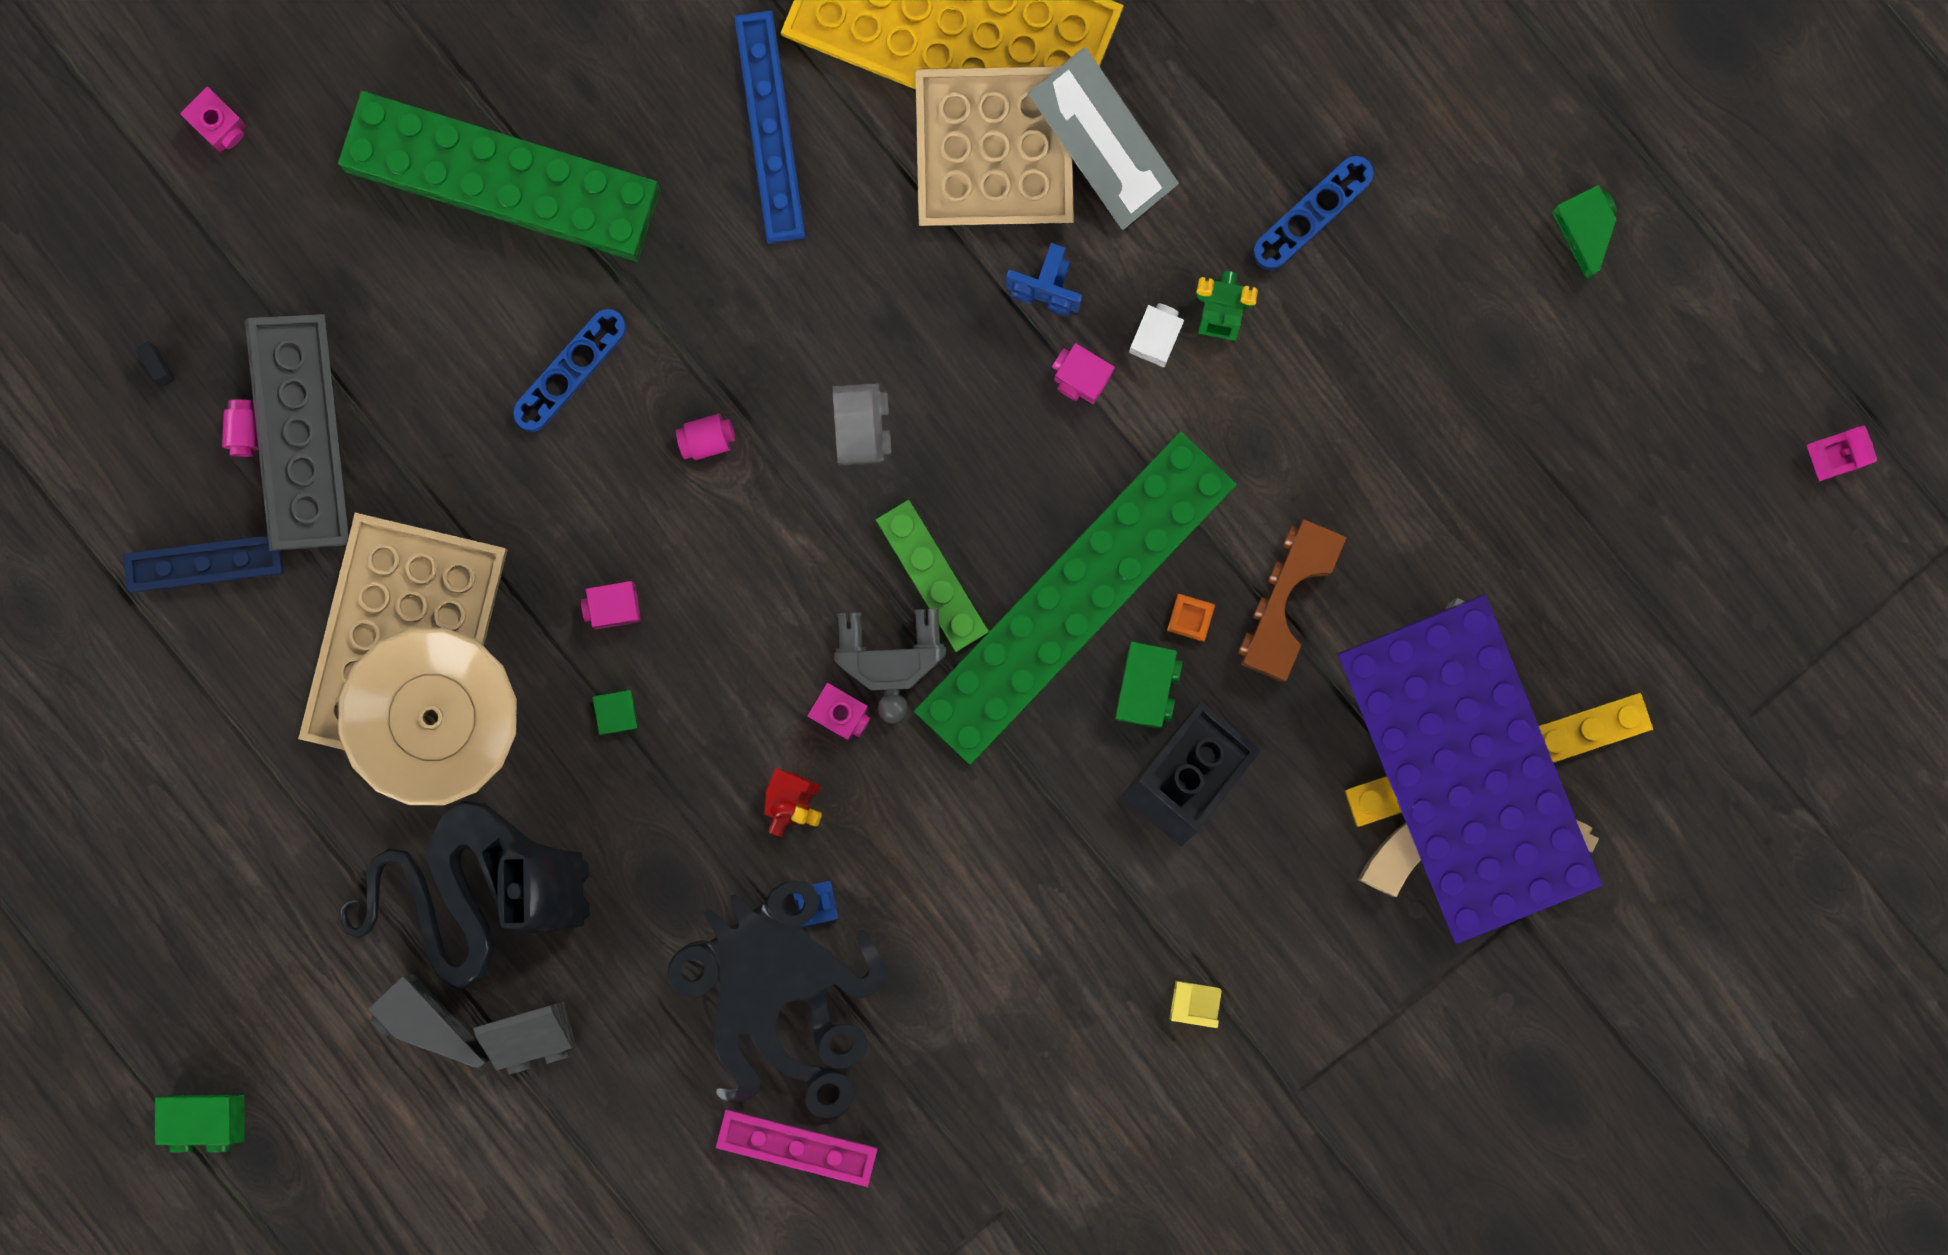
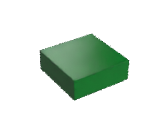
M632 690L593 697L599 735L639 729Z

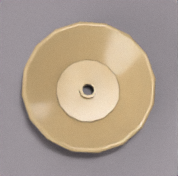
M409 628L378 641L353 665L339 697L338 734L352 768L376 792L407 805H446L478 792L503 767L516 736L517 699L504 666L479 641L448 628ZM431 710H435L438 714V721L433 725L427 724L425 720L426 713Z

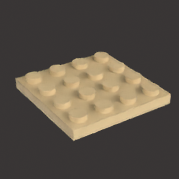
M1060 66L915 70L919 226L1074 223L1073 158L1027 94Z

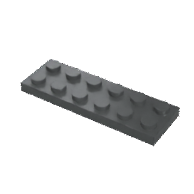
M325 314L247 318L245 320L269 551L347 545L349 535Z

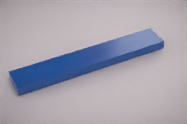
M773 11L736 15L734 17L767 243L804 239L806 237Z

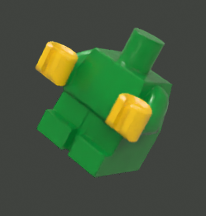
M1223 271L1220 282L1214 281L1209 278V281H1205V277L1199 278L1196 291L1197 298L1205 304L1198 334L1236 341L1243 310H1250L1256 304L1257 288L1253 287L1252 290H1249V286L1236 285L1237 274L1232 271Z

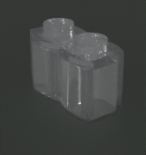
M879 383L832 386L838 466L884 463V454H891L890 430L882 431L881 415H889L887 392H879Z

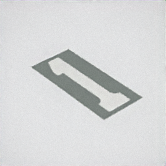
M1086 47L1082 48L1027 93L1122 231L1179 184Z

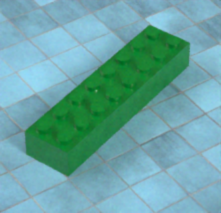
M365 91L360 93L338 161V165L346 173L635 262L639 261L661 192V188L655 180Z

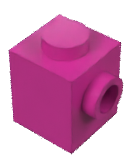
M208 87L180 113L220 153L225 148L231 149L237 145L244 136L242 131L247 127Z
M1077 343L1074 344L1070 351L1063 348L1052 366L1053 369L1057 370L1054 381L1060 384L1057 388L1058 391L1074 401L1081 397L1093 405L1115 369L1114 366Z
M829 683L825 685L808 714L810 719L850 741L853 735L860 738L871 717L866 715L869 708L867 705Z

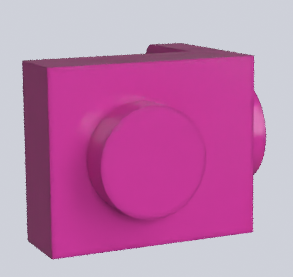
M1864 425L1806 445L1819 482L1877 461L1873 443Z

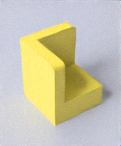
M1175 981L1169 1019L1176 1022L1218 1028L1219 1020H1217L1221 989Z

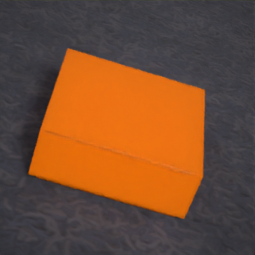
M1177 594L1167 632L1205 642L1215 604Z

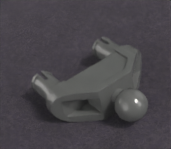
M926 609L914 610L917 645H913L912 649L867 651L866 647L862 646V612L850 613L851 629L849 628V613H837L839 648H835L834 661L868 689L884 690V696L879 700L877 710L881 719L887 723H898L907 715V701L900 695L899 689L912 688L946 656V647H944V643H940L939 609H928V625L926 624Z

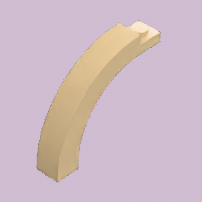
M1577 820L1589 853H1593L1599 838L1590 834L1592 827ZM1406 822L1397 828L1378 847L1358 878L1359 881L1392 897H1397L1408 875L1421 860Z

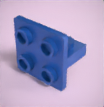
M1053 243L1050 244L1039 279L1008 270L1005 288L1012 291L1010 296L1031 304L1033 299L1048 303L1047 309L1060 315L1069 316L1070 311L1078 313L1083 295L1063 288L1070 264L1069 260L1064 259L1066 248Z

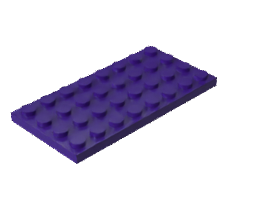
M1485 594L1337 653L1455 944L1603 886Z

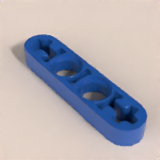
M1352 156L1335 168L1258 239L1253 250L1256 264L1268 271L1277 270L1282 267L1367 189L1374 174L1370 162L1364 157ZM1349 166L1354 170L1359 167L1363 168L1364 172L1361 177L1364 182L1360 183L1358 180H1354L1345 189V191L1351 193L1349 197L1345 196L1344 191L1339 185L1332 182L1334 178H1337L1338 183L1341 184L1349 175V170L1347 169ZM1329 190L1336 194L1338 198L1336 208L1326 211L1318 206L1316 198L1321 191ZM1295 216L1306 218L1310 224L1308 234L1300 237L1294 236L1288 228L1289 220ZM1280 229L1284 238L1295 246L1289 249L1286 242L1277 253L1280 258L1277 261L1272 257L1267 260L1263 259L1262 255L1265 250L1262 245L1266 243L1271 247L1276 244L1281 236L1275 232Z
M604 309L596 313L517 401L513 415L516 423L527 432H537L545 428L621 343L626 335L627 326L620 313L612 309ZM603 319L608 322L616 319L615 327L618 332L614 336L610 333L605 334L600 342L606 347L600 351L596 344L586 337L589 333H592L595 338L600 335L603 330L600 322ZM580 346H588L594 353L593 361L585 367L575 365L572 359L574 350ZM557 374L563 375L568 380L566 392L559 396L552 395L547 390L549 378ZM540 390L547 400L555 404L549 409L544 403L538 410V414L541 417L538 422L529 420L525 423L523 420L526 415L523 409L527 405L530 408H534L541 401L537 396H534Z

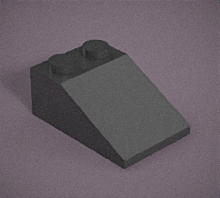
M415 974L402 976L368 1009L374 1015L371 1019L372 1024L385 1037L391 1034L396 1039L476 1068H481L491 1063L481 1044Z
M564 1002L473 1028L476 1038L496 1071L507 1068L508 1075L531 1069L529 1061L541 1057L545 1058L546 1064L568 1058L567 1050L576 1047Z

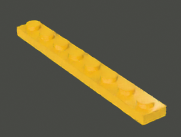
M1641 693L1539 726L1553 762L1653 730ZM1387 776L1344 790L1357 827L1402 813Z

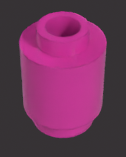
M229 400L228 409H225L223 412L222 448L230 449V456L253 457V450H258L254 403L252 400Z
M720 413L684 423V428L676 430L677 442L684 459L693 457L694 460H699L730 451V442L736 441L730 419L723 420Z

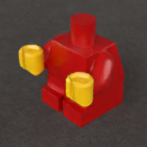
M775 768L766 790L764 814L773 818L768 832L783 837L787 824L804 825L807 823L817 827L822 813L809 808L808 802L812 794H818L821 785L790 771Z

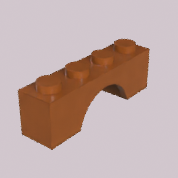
M1304 519L1300 522L1299 527L1291 525L1283 547L1289 549L1284 563L1276 561L1268 579V582L1274 585L1268 599L1261 597L1253 615L1254 619L1259 620L1254 634L1246 632L1239 648L1238 654L1244 656L1241 663L1242 666L1284 683L1287 681L1301 648V644L1291 634L1285 619V605L1288 595L1296 584L1307 578L1329 576L1334 569L1347 537Z

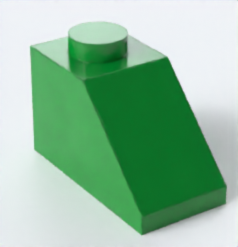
M1599 185L1557 205L1552 211L1586 280L1594 277L1600 271L1616 222L1614 213L1617 212L1615 202L1608 192H1602Z

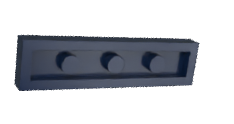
M268 536L123 554L128 593L284 574L282 550L269 551Z

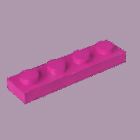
M729 1109L725 1110L716 1145L717 1149L865 1187L869 1185L878 1150L877 1147Z

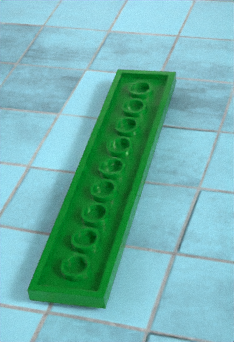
M1180 431L914 710V713L971 765L1237 484Z

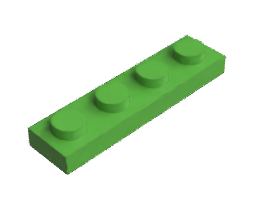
M907 500L877 518L876 522L928 608L939 609V626L954 651L957 653L988 634V629L911 502Z

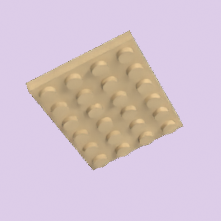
M355 513L298 739L345 750L338 734L339 697L353 665L378 641L409 628H448L475 639L484 646L507 549ZM435 710L426 713L425 720L427 724L433 725L438 721V714Z

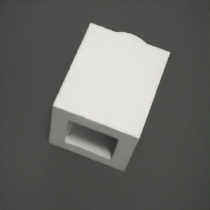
M1160 303L1157 304L1156 308L1148 305L1129 353L1165 367L1184 322L1183 319L1177 317L1179 312Z

